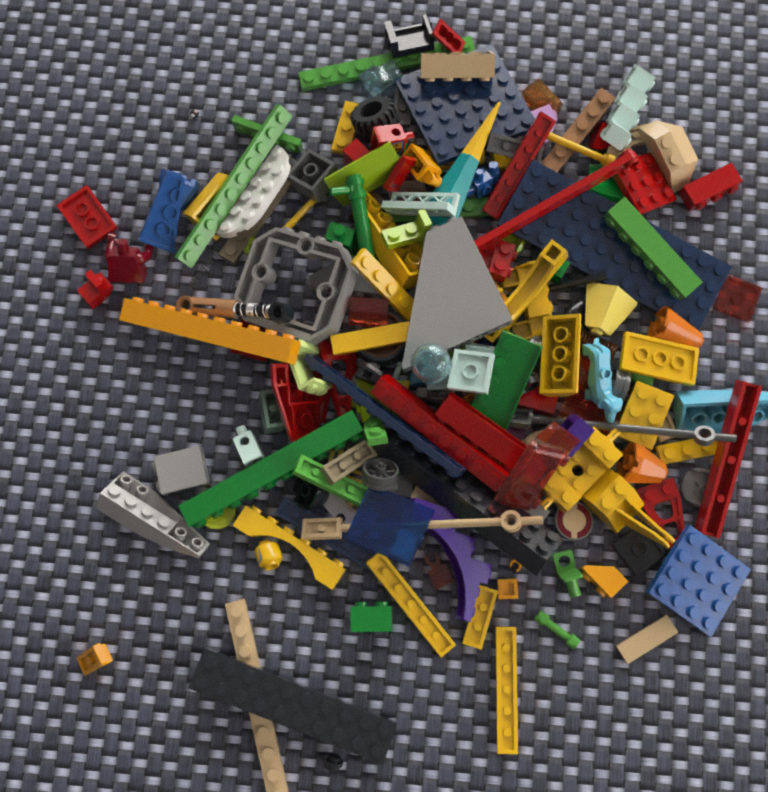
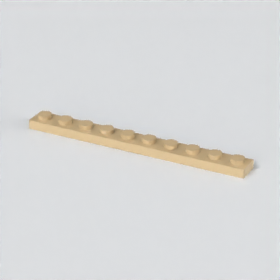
M241 599L226 603L225 607L237 659L261 668L246 600ZM249 712L266 792H289L274 723Z

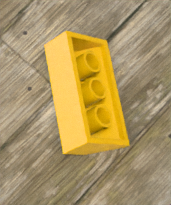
M581 314L543 316V348L541 351L539 394L548 397H568L578 393Z

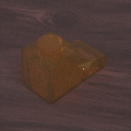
M539 78L522 91V97L530 111L550 104L552 110H555L557 114L560 113L563 103Z

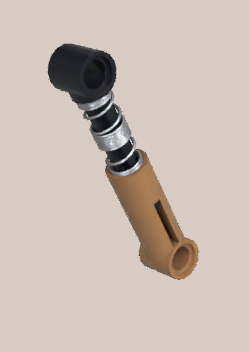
M181 296L176 303V308L179 312L183 308L191 310L192 315L196 316L199 312L207 314L209 317L216 316L229 319H238L240 316L255 319L265 317V319L281 323H289L294 317L293 307L280 302H274L266 306V304L259 305L258 303L244 304L243 302L240 303L239 300ZM202 306H212V309H205ZM282 309V310H283V313H282V316L280 317V310Z

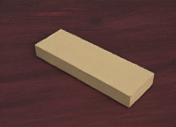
M664 615L615 647L625 663L629 664L677 634L678 631L668 615Z

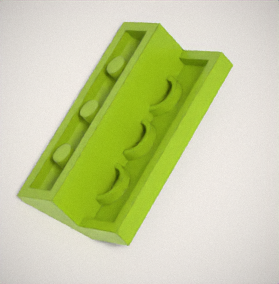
M389 141L324 178V181L329 188L346 186V176L361 174V178L364 179L363 189L370 192L385 183L399 161L400 156ZM347 194L334 195L342 206L350 203Z

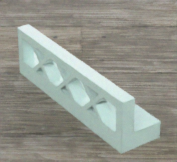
M392 192L391 200L382 201L381 208L390 215L417 216L418 211L425 209L428 216L455 217L460 195L458 193ZM397 198H403L405 201H397ZM415 198H419L421 201H413V200H414ZM432 198H435L438 202H429V201H430ZM448 199H453L452 205L449 202L445 201H447Z

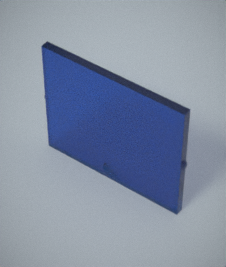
M367 488L345 539L410 567L421 541L424 539L425 532L435 510L391 491H376Z

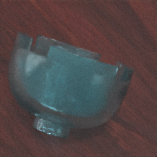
M427 343L421 345L413 353L411 369L420 381L433 385L441 380L444 381L448 377L452 369V360L445 348L438 344Z

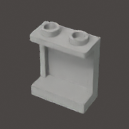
M201 446L154 456L155 462H152L154 473H157L158 481H156V488L158 492H161V495L168 496L170 493L211 485L204 450Z

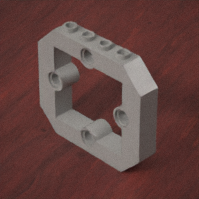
M285 226L283 229L275 227L253 240L234 294V300H239L240 303L243 302L244 304H259L265 285H271L276 280L277 274L272 265L279 247L299 252L310 260L320 258L335 263L329 282L321 283L317 288V297L322 302L313 327L297 322L295 316L289 323L271 321L270 319H265V317L255 319L241 316L242 320L253 325L277 331L280 334L293 335L296 339L317 345L329 338L330 335H335L339 332L359 273L350 264L352 257L349 251L343 247V243L335 240L330 243L321 236L313 238L310 237V234L303 231L295 233L293 229ZM331 291V295L327 297V293ZM282 309L280 310V317L282 316V313H283V310H282Z

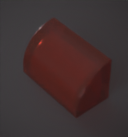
M350 297L349 325L386 326L389 299Z

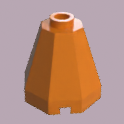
M629 442L621 451L623 459L622 462L618 461L616 471L628 483H661L667 478V465L644 446Z

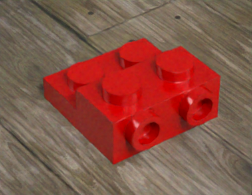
M503 240L480 251L492 279L502 284L506 277L510 278L513 270L510 264L511 261H515L518 251H515L516 245Z

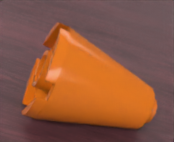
M661 307L655 314L657 316L655 322L651 321L647 330V336L697 348H700L703 344V334L669 307Z

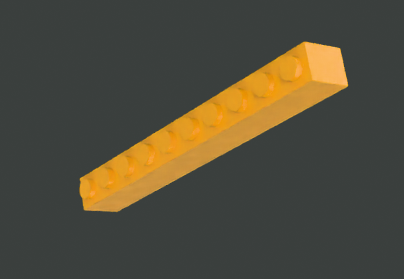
M134 296L132 300L124 298L119 318L121 321L296 364L301 342L294 340L295 336L283 333V337L277 336V331L266 329L265 332L259 331L260 327L248 325V328L242 327L243 323L231 320V324L225 323L226 319L216 316L212 320L208 319L209 315L198 312L196 316L192 315L191 310L181 308L179 312L175 311L176 307L165 304L163 308L159 307L160 303L149 300L147 304L143 303L144 299Z

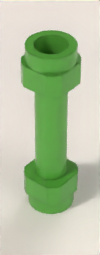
M540 610L534 620L541 626L545 625L565 640V644L574 650L581 640L574 634L567 633L551 621L549 615Z

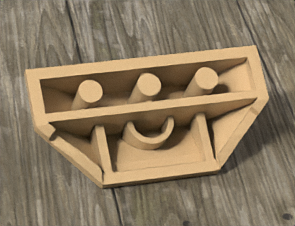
M657 120L640 127V134L649 152L652 153L664 174L670 188L674 193L681 190L683 186L689 184L698 162V158L683 127Z

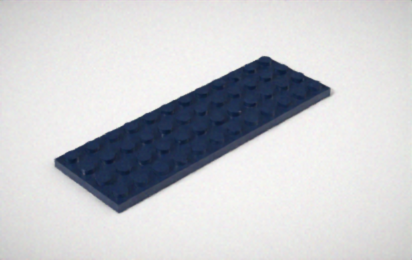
M532 160L500 218L497 227L576 182ZM589 190L512 233V235L543 251L551 239L568 251L569 257L566 260L570 262L569 266L588 276L607 272L608 279L599 282L619 286L636 302L654 312H657L663 306L669 307L697 330L702 325L732 266L648 222L703 282L686 298L682 300L674 298L669 292L670 289L658 281L654 271L646 268L643 263L644 260L640 256H636L631 251V246L619 238L618 232L614 227L611 228L605 222L604 215L616 204L594 192H589Z

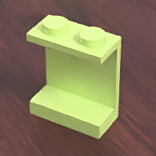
M301 339L297 340L301 344L296 364H290L298 389L317 396L326 394L327 390L333 387L332 383L315 378L312 370L307 367L308 364L303 361L306 354L318 355V346Z

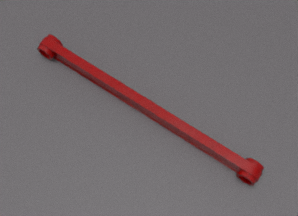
M631 148L627 149L615 161L474 240L479 252L622 170L633 169L639 164V157Z

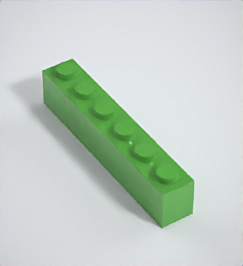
M626 197L622 198L604 215L607 225L611 228L614 227L618 232L619 238L627 242L631 246V251L644 260L643 263L646 268L654 271L658 281L670 289L669 292L674 298L679 300L686 298L703 283Z

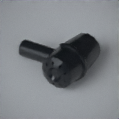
M576 300L568 308H565L561 315L581 314L582 316L586 310V305L582 301ZM581 320V331L584 330V333L586 331L589 332L590 329Z

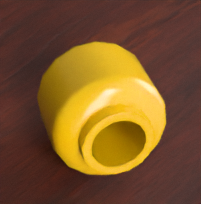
M269 539L259 542V546L254 550L258 566L266 571L276 569L283 560L279 544Z

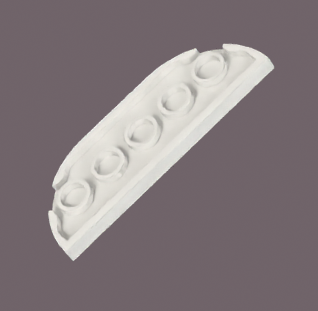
M275 145L265 162L262 163L246 190L230 210L225 221L221 223L220 228L216 232L220 237L238 236L236 233L242 232L245 229L249 230L263 216L284 185L290 172V157L282 147Z

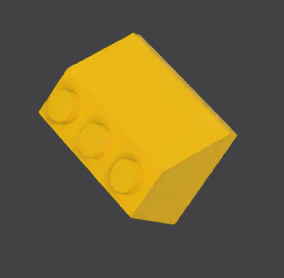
M218 172L183 212L194 225L197 224L227 179V174ZM217 233L212 237L215 241L220 238Z

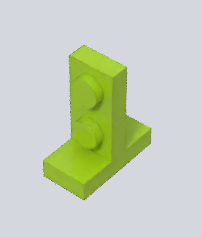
M420 210L417 214V221L382 230L381 237L387 250L418 242L421 249H423L426 232L432 227V222L426 210Z

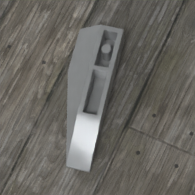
M124 471L99 494L96 509L150 541L195 558H200L210 545L193 527H188L185 519L156 491Z

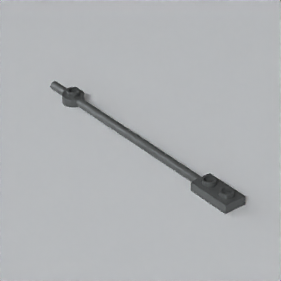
M516 408L508 427L531 429L532 423L560 426L566 419L533 416V409ZM585 421L590 427H595L597 430L612 431L615 428L619 432L691 438L701 446H709L714 441L736 443L737 435L715 433L711 427L705 425L698 426L695 431Z

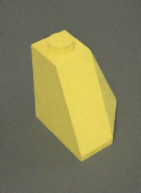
M589 283L586 285L585 326L591 329V333L596 336H611L637 306L638 302L619 286Z

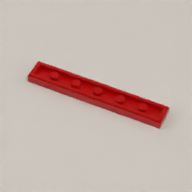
M542 111L538 113L481 211L496 220L499 219L532 160H534L554 127L556 120Z

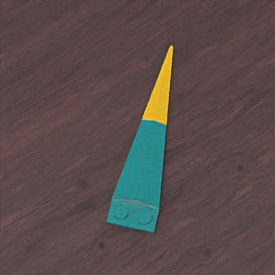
M500 101L495 105L443 177L441 185L433 191L436 193H458L460 195L455 215L457 218L460 217L500 107ZM432 198L429 202H438V201H437L435 198ZM448 199L445 202H449L452 205L453 199ZM429 216L432 227L446 224L447 220L453 218Z

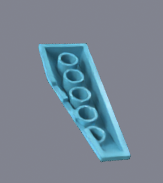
M733 390L676 391L673 406L676 429L695 431L698 426L705 425L711 427L715 433H721ZM761 392L752 425H757L762 420L768 419L767 392Z

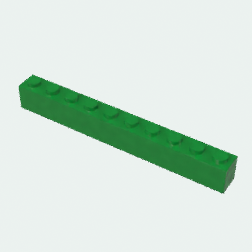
M353 410L178 505L188 527L201 528L212 517L217 519L224 515L223 511L229 508L233 510L242 505L241 501L247 498L251 500L259 495L258 492L265 489L267 491L275 487L276 482L281 479L286 481L293 477L292 473L301 454L320 462L328 457L327 454L335 451L336 453L344 449L345 444L350 441L355 443L362 439L364 429Z

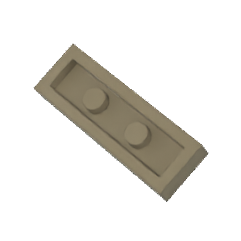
M365 439L322 466L320 471L332 486L364 465L367 460L375 458L377 453L372 446L368 447Z

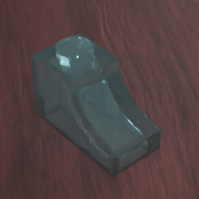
M391 60L381 66L372 65L361 73L359 78L365 89L374 97L395 83V80L403 75L395 61Z

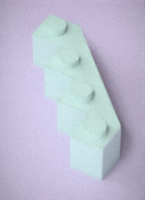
M634 64L622 83L624 87L618 93L614 102L616 106L610 111L606 120L608 125L600 134L603 140L620 151L623 147L626 148L630 144L632 134L629 131L637 126L640 120V115L637 112L639 109H643L647 103L646 99L648 96L645 93L650 91L655 84L654 80L656 77L637 64Z

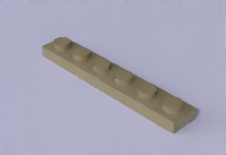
M286 179L284 185L260 220L249 230L245 229L242 232L236 233L238 236L229 238L218 253L220 257L235 266L243 255V250L249 243L248 240L251 237L255 238L291 187L288 179Z

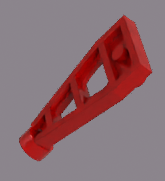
M331 341L318 343L319 358L330 366L332 361H344L346 363L344 376L351 381L356 369V352L334 356ZM332 383L333 387L329 389L337 417H340L352 410V397L348 394L338 395L336 386Z
M674 478L636 489L637 494L644 503L642 510L658 526L665 530V524L670 522L676 523L679 533L674 538L676 542L685 525L681 496ZM669 501L672 505V516L666 520L661 519L654 507L658 503ZM668 542L670 544V550L672 549L675 542L673 544Z

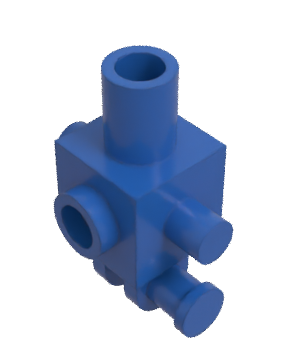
M496 161L489 163L490 169L485 170L483 167L476 170L467 197L474 194L479 199L493 191L500 179V170Z

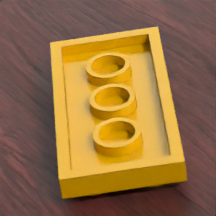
M626 331L623 333L619 370L692 387L696 382L699 348Z

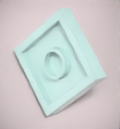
M454 349L447 388L449 390L488 395L495 355L493 353Z

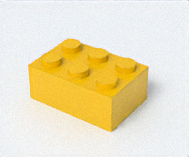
M636 381L633 384L632 391L628 396L617 424L661 428L675 395ZM620 432L617 438L628 443L640 444L651 451L658 435Z

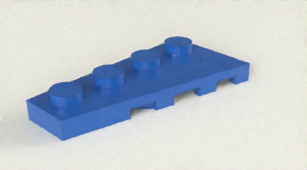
M166 169L138 238L139 241L173 254L175 253V241L177 239V227L185 183L183 176Z

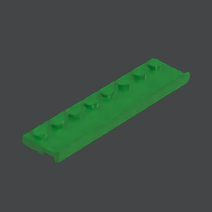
M502 330L493 352L495 360L488 395L476 393L471 406L507 430L543 346Z

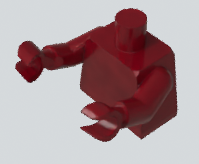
M109 233L104 256L105 262L108 264V281L144 283L148 274L145 263L152 259L154 247L146 243L144 251L141 252L138 247H129L127 239H114L118 234Z

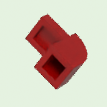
M90 269L85 273L88 282L77 289V292L93 310L110 296L113 285L101 272L95 275Z

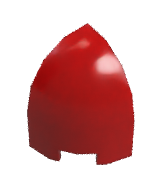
M601 122L594 128L589 141L591 149L601 150L611 145L600 137L602 130L607 127V123Z

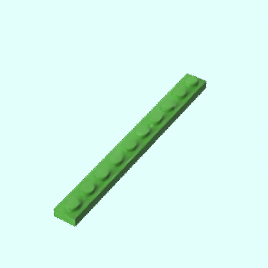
M472 36L463 37L462 39L466 43L461 52L465 54L475 50ZM439 42L434 43V50L421 53L450 54L451 52ZM391 53L301 71L298 74L302 92L421 67V53L392 58Z
M280 104L275 105L175 255V258L189 268L194 266L293 117Z

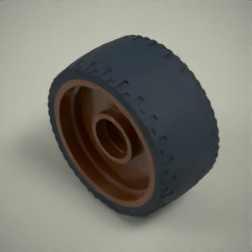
M378 307L362 314L355 323L353 331L402 323L405 320L394 310ZM406 343L357 351L356 353L365 362H372L380 367H387L395 364L404 356Z

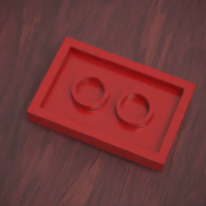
M88 185L56 205L88 250L108 237L109 233H114L119 229Z

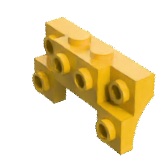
M529 261L513 267L510 278L506 277L502 284L503 290L517 288L535 261ZM547 284L524 311L525 321L514 323L512 326L513 333L528 341L536 335L542 337L543 316H552L553 305L548 299L549 288Z

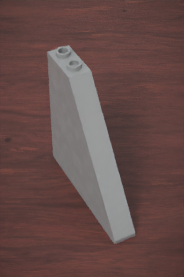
M462 216L450 218L446 221V224L441 226L435 225L426 232L402 363L404 373L512 324L513 319Z

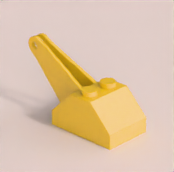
M611 469L606 470L581 496L580 500L614 533H618L626 525L667 549L670 548L668 542L672 544L675 542V539L669 533L658 526L641 510L644 503L636 490L623 477ZM633 516H638L653 530H651L650 528L646 527L645 525L634 519Z

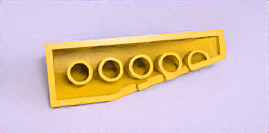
M366 191L367 197L365 201L374 252L387 272L405 290L416 287L423 249H421L418 242L387 250L381 237V231L396 227L397 225L393 222L394 218L390 214L383 212L381 205Z

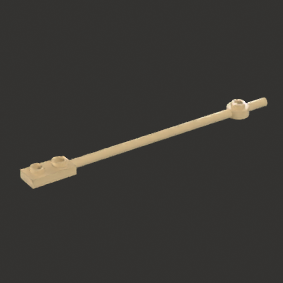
M508 510L501 515V518L343 524L341 517L303 519L301 538L303 540L342 539V532L502 526L506 532L514 533L522 525L543 524V516L521 517L518 512ZM511 520L515 521L514 525H508Z

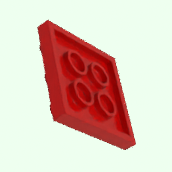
M651 152L638 156L640 162L633 169H624L613 176L624 197L628 199L641 215L677 200Z

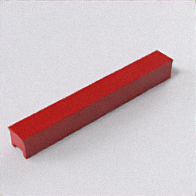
M735 380L721 433L737 435L736 443L718 441L694 526L695 529L704 535L720 539L761 394L762 386Z

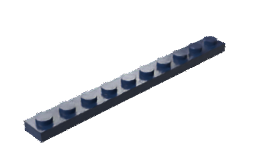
M306 354L303 361L308 364L307 367L322 374V378L326 382L334 383L339 392L351 396V400L355 404L364 406L369 415L381 419L385 427L388 429L393 428L397 431L398 437L414 444L413 448L427 454L429 456L428 459L432 463L440 464L444 467V471L451 477L463 476L467 470L464 466L317 355Z

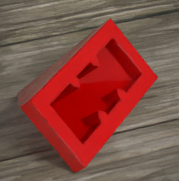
M442 19L438 20L432 35L451 53L461 52L466 42Z

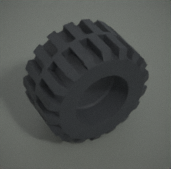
M374 96L366 99L354 108L350 116L360 141H364V143L371 141L373 127L400 124V118L394 103L387 96Z

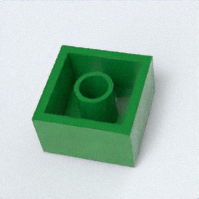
M355 602V606L350 607L351 632H392V606H388V602H375V606H368V602Z

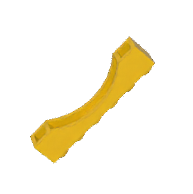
M551 239L539 254L525 278L504 302L513 319L512 324L484 336L486 340L494 344V341L501 335L502 330L508 331L569 257L568 251Z
M245 505L232 526L250 537H275L292 544L307 559L315 579L328 588L335 589L346 571L343 568L344 563L336 558L333 561L326 557L327 552L319 547L316 550L310 547V541L303 540L302 538L299 540L293 536L295 533L293 530L286 526L282 529L277 525L278 521L271 516L263 517L260 515L262 511L254 505L251 508Z

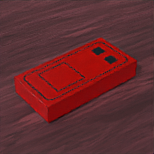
M402 155L383 184V188L387 191L397 192L417 161L413 157Z

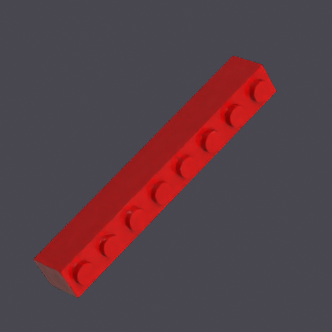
M389 374L380 377L370 391L373 396L464 466L493 491L496 492L512 472L505 469L499 460L490 458L481 447L473 446L467 437L456 434L453 427L449 424L441 423L437 419L434 409Z

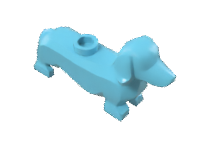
M595 338L593 344H582L583 355H588L590 359L588 374L590 390H585V400H592L598 408L604 409L606 420L609 423H613L616 414L621 411L623 401L621 398L612 395L610 350L600 344L599 338Z

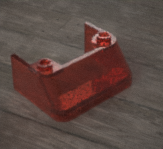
M553 421L525 448L494 500L501 505L530 511L532 508L536 510L545 495L542 493L543 489L560 465L565 467L571 459L569 453L581 440Z

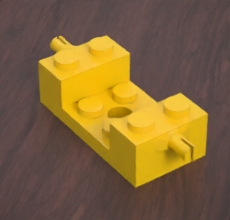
M592 427L595 431L563 468L559 464L553 466L535 484L547 496L539 504L544 510L554 503L563 513L568 512L597 479L623 456L613 443L620 435L618 431L612 436L617 429L614 428L605 436L595 427ZM578 465L582 468L581 476L573 474V466Z

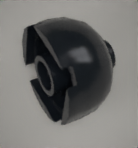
M296 477L294 481L293 492H296V498L293 499L297 507L304 510H312L322 507L327 502L330 492L299 477Z

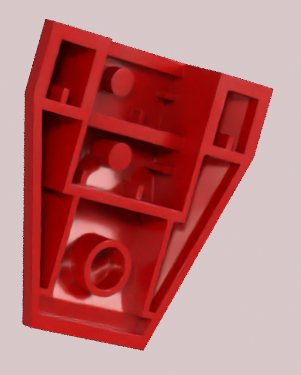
M289 363L270 364L271 385L290 442H295L315 431L319 426L318 423H325L330 392L328 389L326 394L317 396L298 389ZM312 371L315 378L325 381L322 378V374L318 371Z

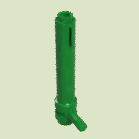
M361 174L346 176V186L329 188V195L347 194L348 200L351 203L359 251L362 248H366L375 258L365 201L367 195L366 190L363 189L364 179L361 178Z

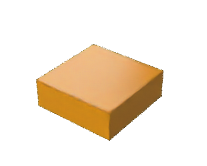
M517 578L497 579L498 599H518Z

